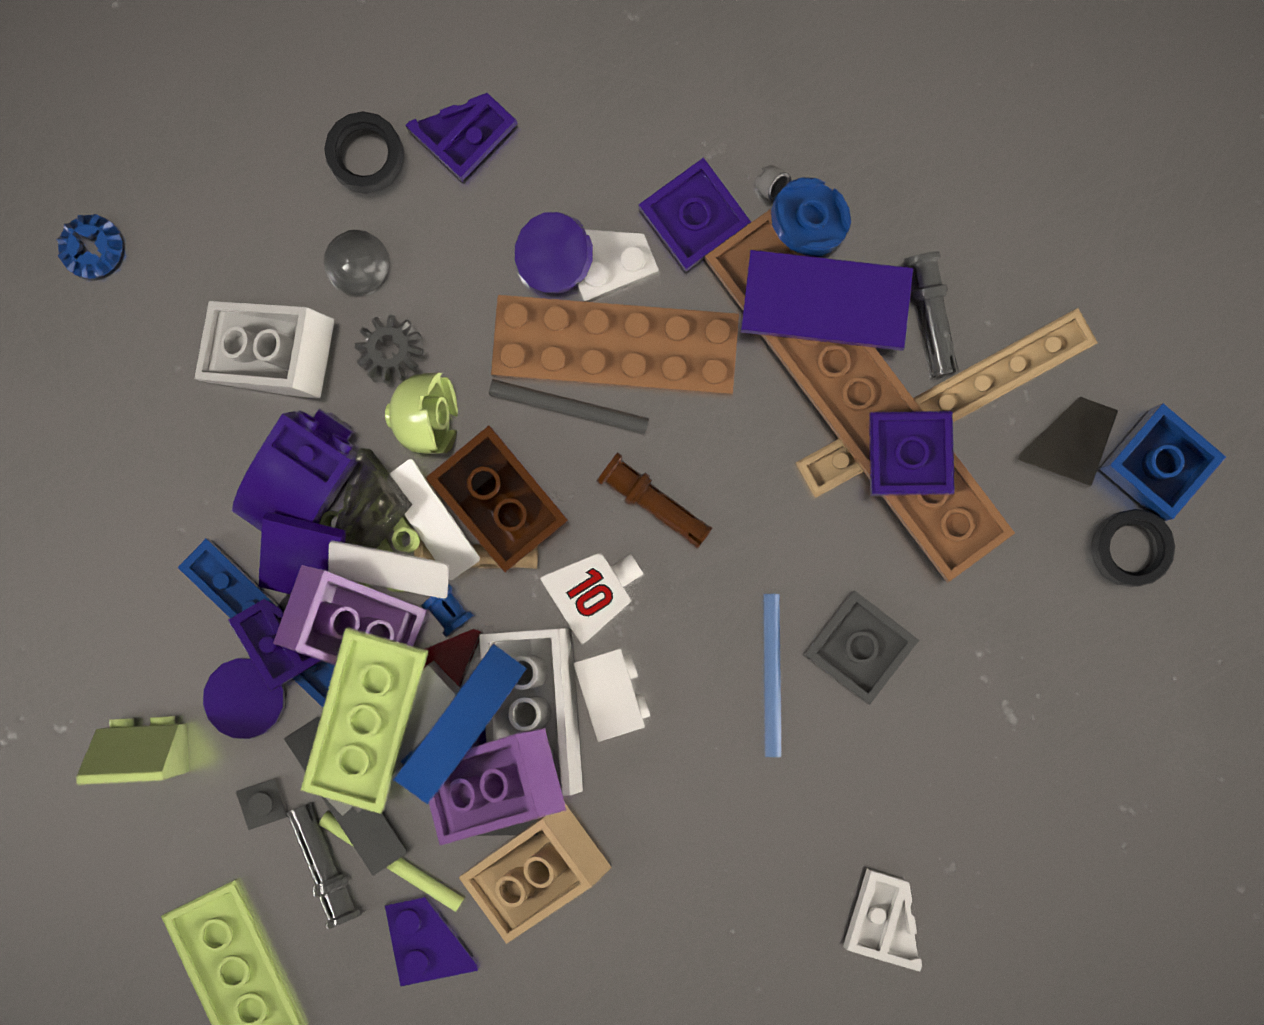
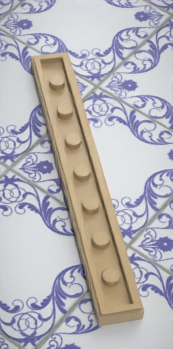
M1079 308L913 399L923 412L953 411V422L1094 346L1098 342ZM840 439L795 463L814 499L864 472Z

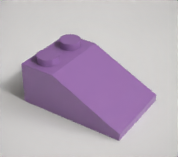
M301 565L273 644L335 665L346 628H352L414 646L426 610L325 570Z
M545 729L514 734L468 750L429 802L439 845L452 843L566 810Z

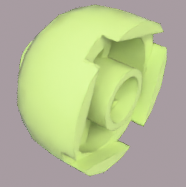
M423 373L409 377L398 385L390 403L386 406L385 420L388 427L392 429L394 436L402 446L412 452L446 454L452 449L456 439L457 430H449V414L458 417L456 395L449 378L440 377L442 373Z

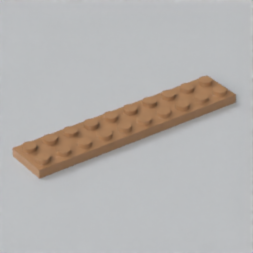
M770 209L705 256V261L742 310L744 309L750 250L805 256L791 250L779 239L772 226ZM762 335L870 479L869 413L923 412V410L874 347ZM955 453V493L953 495L882 496L947 583L1015 534Z

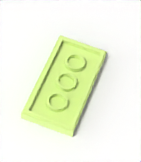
M352 628L345 629L302 783V791L380 814L384 811L428 650Z
M238 879L161 916L211 1025H306Z

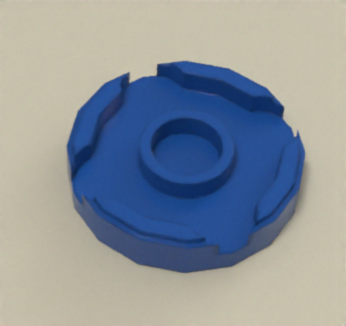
M801 177L788 182L775 197L771 208L772 226L779 239L791 250L805 256H822L833 252L845 239L851 225L850 208L843 195L837 189L831 190L828 186H825L826 182L817 178Z

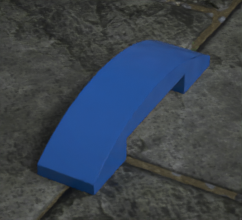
M493 644L393 780L425 804H428L485 729L527 668Z

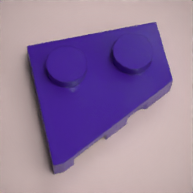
M485 93L469 99L463 105H452L439 110L440 113L419 121L413 119L405 127L463 181L518 123L493 97Z
M426 895L384 905L400 987L478 971L477 960L468 953L458 940L456 933L441 918L438 910Z

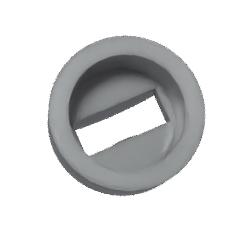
M769 165L762 168L764 172L761 177L756 176L755 180L758 191L770 201H774L777 194L791 181V176L780 167Z

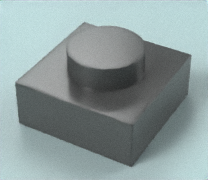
M277 777L236 791L248 830L287 818L286 813L288 809Z

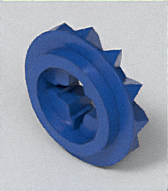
M97 214L77 215L76 219L64 224V229L60 237L57 238L59 251L57 256L67 270L82 278H98L106 275L117 265L122 254L123 244L118 229L112 222ZM80 235L87 239H92L96 236L97 239L94 244L98 248L97 251L102 255L99 257L95 253L92 254L88 251L81 255L80 252L83 246L78 236Z

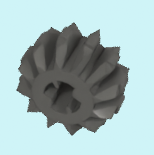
M390 314L388 316L386 327L383 326L378 317L372 319V323L376 328L373 333L364 327L360 330V333L368 339V342L355 343V349L367 354L361 356L357 363L360 367L371 365L367 376L371 379L378 377L382 371L383 382L391 384L393 372H396L397 377L403 382L407 379L403 368L408 366L415 372L420 368L415 361L411 360V357L424 356L425 351L423 348L412 346L418 343L422 336L419 332L408 334L412 323L407 319L397 328V318L395 315ZM392 340L397 348H399V352L397 355L392 352L393 358L387 359L380 349L382 345L388 347L386 342Z

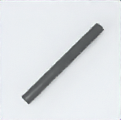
M492 379L489 395L646 433L649 421L647 417Z

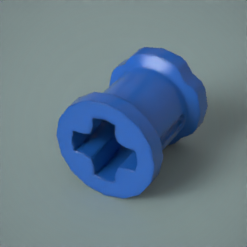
M448 584V595L445 599L431 596L421 605L423 609L429 610L444 628L442 634L445 638L456 632L475 616L471 611H466L451 593L453 587Z

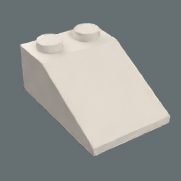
M209 301L194 379L282 395L321 398L335 319L308 307Z

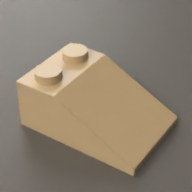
M566 804L565 811L538 818L530 826L512 837L459 877L506 944L591 888L612 868Z

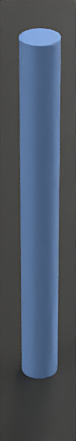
M764 594L765 757H781L780 594Z

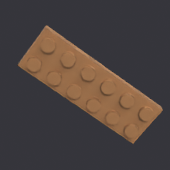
M498 295L491 376L732 396L739 314Z

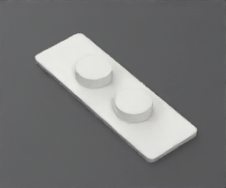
M413 459L407 460L383 478L384 486L436 561L446 562L449 565V580L455 579L480 560L479 555Z
M330 541L329 543L330 573L351 581L443 599L448 595L449 565L446 562L338 541Z

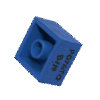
M1162 403L1149 410L1101 466L1100 470L1148 511L1167 521L1176 517L1226 456Z

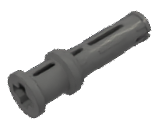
M940 251L919 254L904 259L905 265L913 268L912 281L914 291L911 292V296L915 302L919 303L931 358L933 377L959 372L945 310L944 296H947L946 292L948 289L947 285L942 284L937 261L941 258Z
M308 803L287 812L286 815L294 829L297 841L315 883L312 893L314 897H319L328 919L325 923L327 930L361 916L360 909L354 908L347 891V877H344L343 874L339 875L324 835L316 820L312 804Z

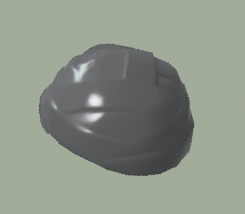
M348 230L334 237L324 253L323 263L326 275L331 283L346 293L365 294L377 289L388 275V252L381 240L366 231Z

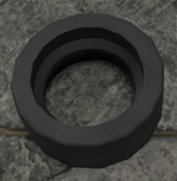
M364 111L348 114L338 120L327 134L324 147L327 165L338 182L350 190L362 193L380 191L391 184L401 171L404 158L402 142L391 123L378 114ZM362 129L377 132L383 137L388 148L387 160L383 167L374 174L366 176L357 175L349 171L343 164L340 153L342 143L347 136Z
M1132 509L1115 513L1101 523L1094 535L1092 552L1095 564L1104 577L1117 585L1138 587L1154 583L1167 573L1174 561L1176 546L1173 533L1162 518L1151 511ZM1125 525H1142L1150 530L1156 539V558L1143 571H1125L1117 566L1111 557V539L1115 532Z

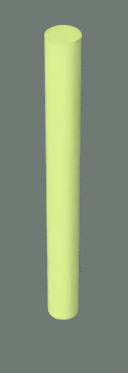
M326 811L319 825L353 846L333 814ZM402 858L387 867L390 871L455 912L464 900V897Z

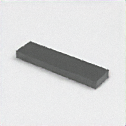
M319 716L284 738L305 772L319 726ZM322 797L372 876H375L408 854L382 813L362 809L357 813L351 808L342 816L325 797Z

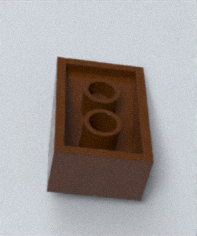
M490 425L425 477L504 573L568 521Z

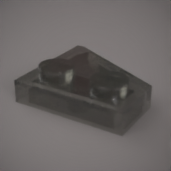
M1078 397L1017 455L1015 461L1083 486L1091 487L1118 410L1083 397Z
M360 448L355 459L361 462L355 484L347 485L343 498L344 506L338 515L335 528L346 530L345 543L376 549L409 510L412 503L371 449Z

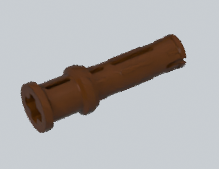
M617 452L599 476L597 482L601 485L604 483L608 484L625 497L624 502L628 505L632 504L634 506L635 503L698 549L713 528L652 485V479L649 478L650 475L646 472L640 474L622 460V455Z

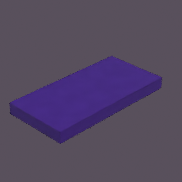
M750 250L741 332L903 351L906 340L913 268Z

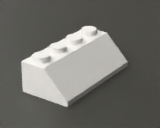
M571 628L479 634L481 660L490 647L495 644L527 668L487 724L486 742L489 743L518 733L545 729L562 795L569 796L582 792Z

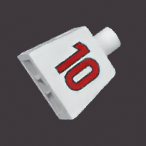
M600 552L549 573L540 579L582 645L632 602L623 587L642 576L643 572L631 554L609 566Z

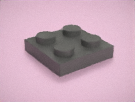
M853 590L804 655L870 705L919 642V639Z

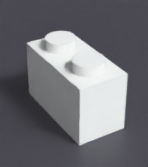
M620 648L574 663L598 742L645 728L643 718L650 717L644 694L635 695L631 679L637 678L638 675L631 654L623 656Z

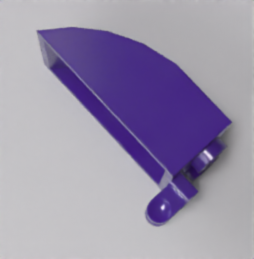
M318 409L314 417L301 410H298V412L282 413L249 466L234 498L232 512L260 531L262 529V518L267 512L319 524L321 517L326 513L362 457L352 450L353 445L348 441L354 432L351 430V425L345 421L339 422L336 415L326 413L321 409Z

